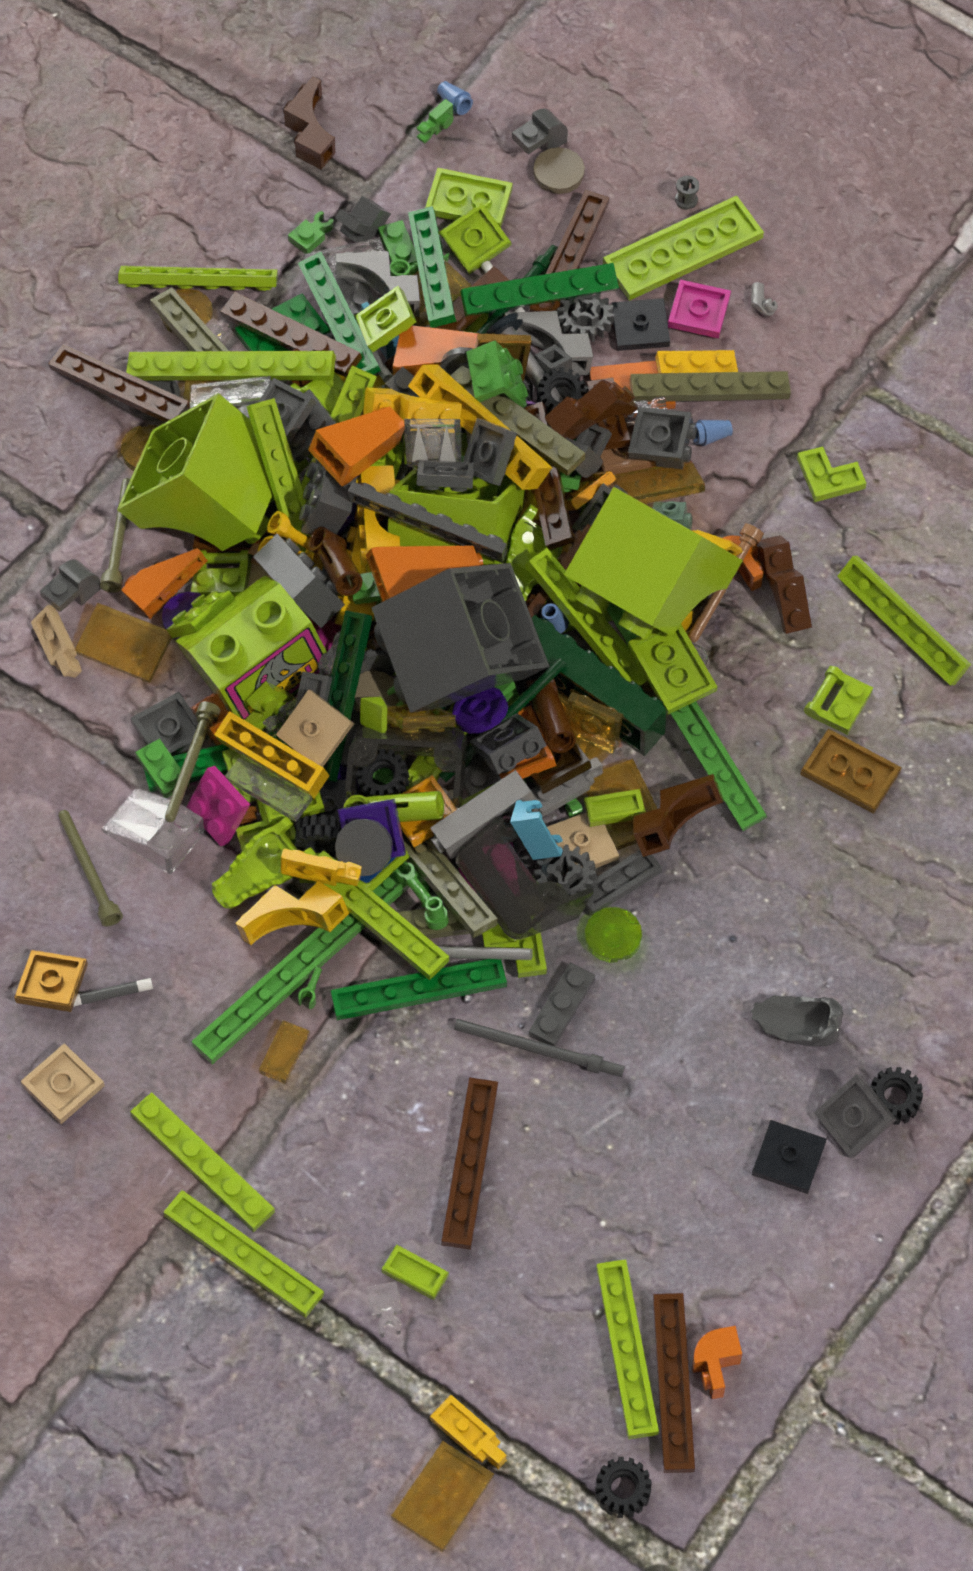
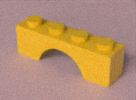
M393 465L370 466L357 477L356 483H367L373 486L377 492L386 495L395 486ZM356 504L357 518H362L363 524L358 525L359 541H364V548L360 549L361 565H366V573H369L371 569L365 556L369 550L374 547L400 546V536L391 534L380 526L376 519L377 512Z

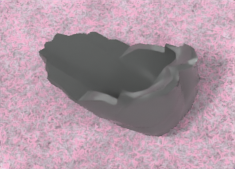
M773 995L762 1003H754L751 1013L752 1019L760 1023V1027L768 1035L799 1045L821 1047L835 1043L839 1037L843 1007L833 998L781 997Z

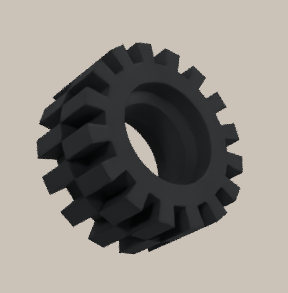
M560 367L559 372H556L555 368L551 369L550 374L546 372L543 375V379L540 380L536 395L537 403H544L547 414L561 403L556 401L551 395L554 387H567L571 391V398L576 400L581 399L587 393V389L584 388V380L580 381L581 376L578 373L575 376L572 375V369H569L568 373L564 372V367Z
M380 749V754H376L375 750L370 752V758L365 755L362 758L364 763L359 762V771H356V776L364 796L395 795L407 791L405 786L409 787L410 782L408 778L410 776L406 763L399 754L395 755L393 750L389 749V752L386 753L385 749ZM382 768L392 770L394 776L391 782L385 785H378L373 782V774L377 770Z
M321 814V817L311 815V818L305 816L303 820L299 819L298 823H296L295 847L297 850L304 852L311 847L315 853H321L324 850L331 857H335L336 839L338 833L342 830L340 818L335 820L334 816L326 818V815Z
M892 1067L887 1068L885 1073L880 1071L877 1078L874 1077L870 1086L897 1119L894 1125H899L901 1120L907 1123L910 1117L914 1118L917 1111H919L923 1098L922 1084H917L919 1078L916 1075L910 1077L911 1071L906 1070L905 1074L901 1073V1067H897L895 1072L892 1071ZM890 1087H897L906 1093L907 1099L900 1105H894L885 1099L884 1092Z
M618 1457V1461L614 1462L611 1459L608 1461L607 1466L603 1465L601 1467L600 1473H598L596 1478V1499L600 1501V1507L603 1510L605 1508L608 1510L607 1514L612 1516L613 1513L618 1514L617 1518H623V1515L628 1514V1518L634 1517L635 1512L639 1514L643 1511V1507L647 1506L652 1482L649 1479L650 1474L648 1470H643L642 1463L635 1464L634 1459L630 1457L629 1461H624V1457ZM619 1477L629 1478L635 1485V1492L628 1498H619L611 1489L613 1481Z

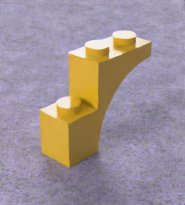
M366 387L363 414L390 406L407 424L405 428L418 429L419 425V429L445 430L447 426L448 431H459L462 404L459 402L432 400L406 395L393 389Z
M320 881L307 890L299 900L275 885L251 909L241 916L236 922V926L243 941L252 945L262 936L274 930L293 925L315 926L331 932L349 914L342 895Z

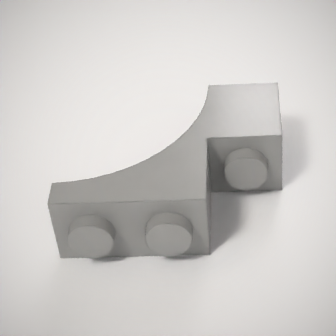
M388 251L336 254V278L353 279L363 282L376 289L382 296L396 286H399L405 293L414 317H419L420 299L417 275L391 276Z
M557 311L505 313L504 317L512 313H518L517 319L523 320L522 325L516 331L518 335H531L532 344L543 350L556 344L572 357V375L577 373L579 375H590L593 354L588 333L562 334Z

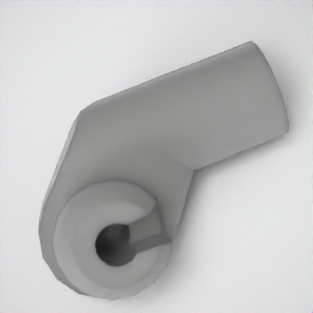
M760 282L752 284L751 306L763 316L773 315L778 308L777 302L775 300L772 302L771 298H764V284Z

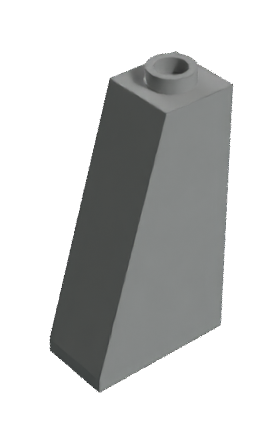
M515 770L433 825L431 830L435 837L431 841L440 854L445 851L450 859L513 827L510 821L516 801L535 800L533 794ZM534 808L531 811L539 812V809Z

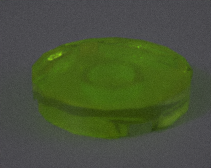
M618 907L604 908L595 912L588 920L585 928V940L588 949L599 960L609 963L631 958L639 950L642 941L641 925L636 916L628 910Z

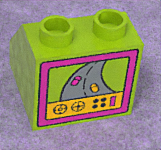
M265 575L238 594L234 601L199 631L181 636L176 640L183 655L213 693L218 694L228 712H232L243 720L255 710L246 700L265 681L295 695L299 691L302 671L322 675L333 666L312 622L282 585Z

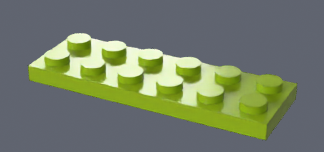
M736 195L603 257V264L614 263L618 285L630 301L763 239L764 231Z

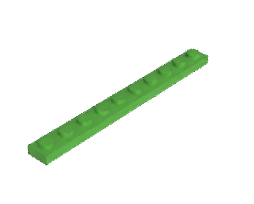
M610 602L606 611L628 645L629 641L639 636L618 624L625 610ZM695 701L670 713L707 775L714 774L722 793L723 801L741 830L744 832L766 819V813L697 702Z
M404 862L397 868L402 874L410 872L407 862ZM395 870L373 892L390 906L410 887L399 882ZM415 870L416 876L419 879V873ZM349 913L331 932L321 928L316 929L191 1041L192 1046L213 1065L311 977L315 967L321 968L366 926Z

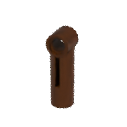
M320 526L310 536L308 549L318 555L336 590L341 595L351 596L356 594L361 589L363 580L346 550V540L324 526Z
M538 678L524 681L525 690ZM553 679L529 702V705L535 710L550 749L557 753L569 751L575 745L576 737L558 696L556 683Z

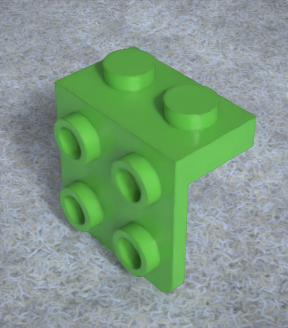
M494 340L466 352L474 395L479 402L505 393L522 408L527 406L526 397H528V392L521 378L523 367L518 359H514L510 355L507 348H503Z

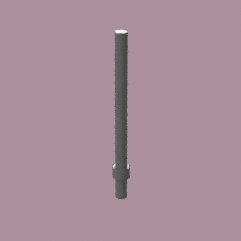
M457 1019L454 1030L584 1066L590 1072L599 1074L601 1071L622 1077L625 1066L605 1061L602 1056L591 1054V1056L461 1019Z

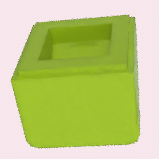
M381 697L361 698V724L380 733H386L387 705Z

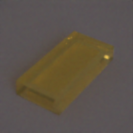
M283 1020L259 1068V1074L286 1084L310 1036V1031Z

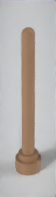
M747 523L744 524L739 539L741 541L739 547H741L743 553L737 555V557L744 560L750 547L759 544L764 535L760 529ZM727 589L718 590L711 594L688 635L692 643L699 640Z

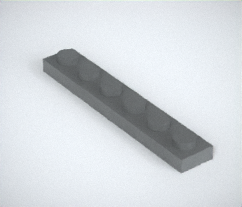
M352 482L348 490L349 501L456 545L474 546L476 553L478 552L498 562L503 563L506 557L507 544L496 535L489 534L486 536L481 534L471 525L463 524L462 526L452 522V519L444 514L434 515L429 513L426 508L419 504L412 503L410 505L402 502L394 494L386 493L385 495L377 492L373 486L367 483L358 484Z

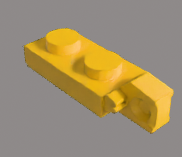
M283 849L281 873L284 875L315 882L320 881L332 886H336L337 883L357 886L360 880L362 869L360 865L352 862H340L327 856L310 855L300 850Z
M452 1395L430 1415V1420L474 1459L481 1463L487 1459L498 1470L507 1461V1455L497 1447L500 1441L496 1437V1433Z

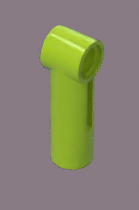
M440 791L371 797L353 795L346 800L343 807L395 798L399 822L442 819L444 816V800Z

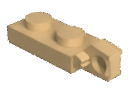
M47 605L31 621V624L50 664L61 670L64 677L76 678L82 670L79 661L75 659L77 656L75 647L56 608L52 605Z

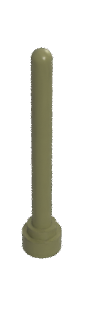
M124 478L122 480L118 506L129 484L130 478ZM118 510L108 569L101 575L100 588L112 593L119 592L122 589L123 583L119 566L127 518Z
M206 701L199 703L196 711L198 725L164 816L167 822H173L176 819L208 728L218 720L221 710L214 703Z
M61 810L58 815L98 901L99 911L97 915L99 920L105 927L115 925L122 920L123 914L119 906L109 900L70 813L67 810Z

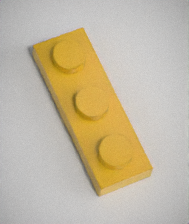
M734 350L657 351L655 356L658 373L738 372Z

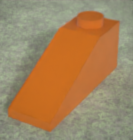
M196 548L140 570L136 575H132L126 580L121 590L138 609L151 619L208 560Z

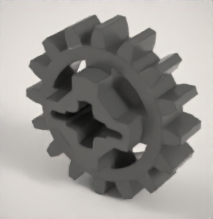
M601 293L567 299V301L561 300L560 307L557 308L560 326L562 327V333H588L591 342H594L596 335L604 338V331L610 332L611 324H614L613 305H609L608 298L601 300Z
M565 844L561 856L545 858V861H537L539 870L534 871L537 889L541 890L543 898L550 896L552 904H555L558 899L562 900L563 906H566L568 900L571 899L574 904H578L577 897L581 896L586 899L588 897L586 889L594 890L595 888L593 881L597 880V874L594 871L596 869L594 860L590 861L588 852L581 855L580 847L578 846L573 851H570L569 845Z

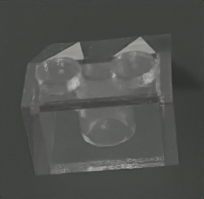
M404 419L407 467H412L413 471H418L419 460L462 462V428L460 419Z
M136 788L102 828V832L171 875L204 835L203 818L182 804L176 819L173 822H167L164 816L170 800Z

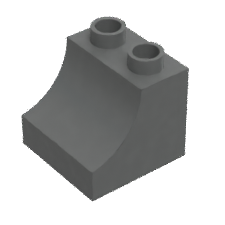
M511 563L450 568L372 607L377 622L374 627L376 641L381 649L389 654L396 673L394 678L395 692L401 702L408 706L410 713L441 709L490 688L523 680L550 667Z

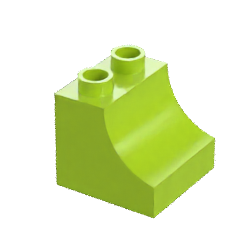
M218 393L153 429L117 510L140 529L163 527L185 531L203 538L222 551L243 540L248 544L258 541L266 532L270 520L265 515L269 503L275 499L251 420Z
M417 466L390 490V493L398 496L402 502L410 505L412 503L419 504L426 508L429 513L434 515L444 514L450 517L454 523L462 526L463 524H468L475 527L481 534L486 536L492 534L500 537L507 544V554L503 563L483 555L481 557L484 565L506 563L511 533L524 508L525 490H522L506 474L503 476L501 486L473 476V487L467 488L463 492L452 491L450 487L426 490L422 488L423 486H417ZM388 517V532L400 536V546H459Z
M613 487L564 575L582 585L575 596L576 600L603 615L610 602L625 610L618 624L648 640L654 628L674 636L683 620L699 602L713 592L727 589L743 560Z

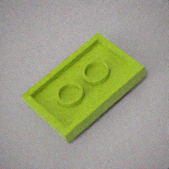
M437 168L425 208L433 206L436 217L457 220L482 202L501 228L512 193L513 183Z
M682 625L679 626L674 636L656 628L652 631L648 640L639 636L628 642L629 649L656 696L663 702L667 715L717 691L718 686Z

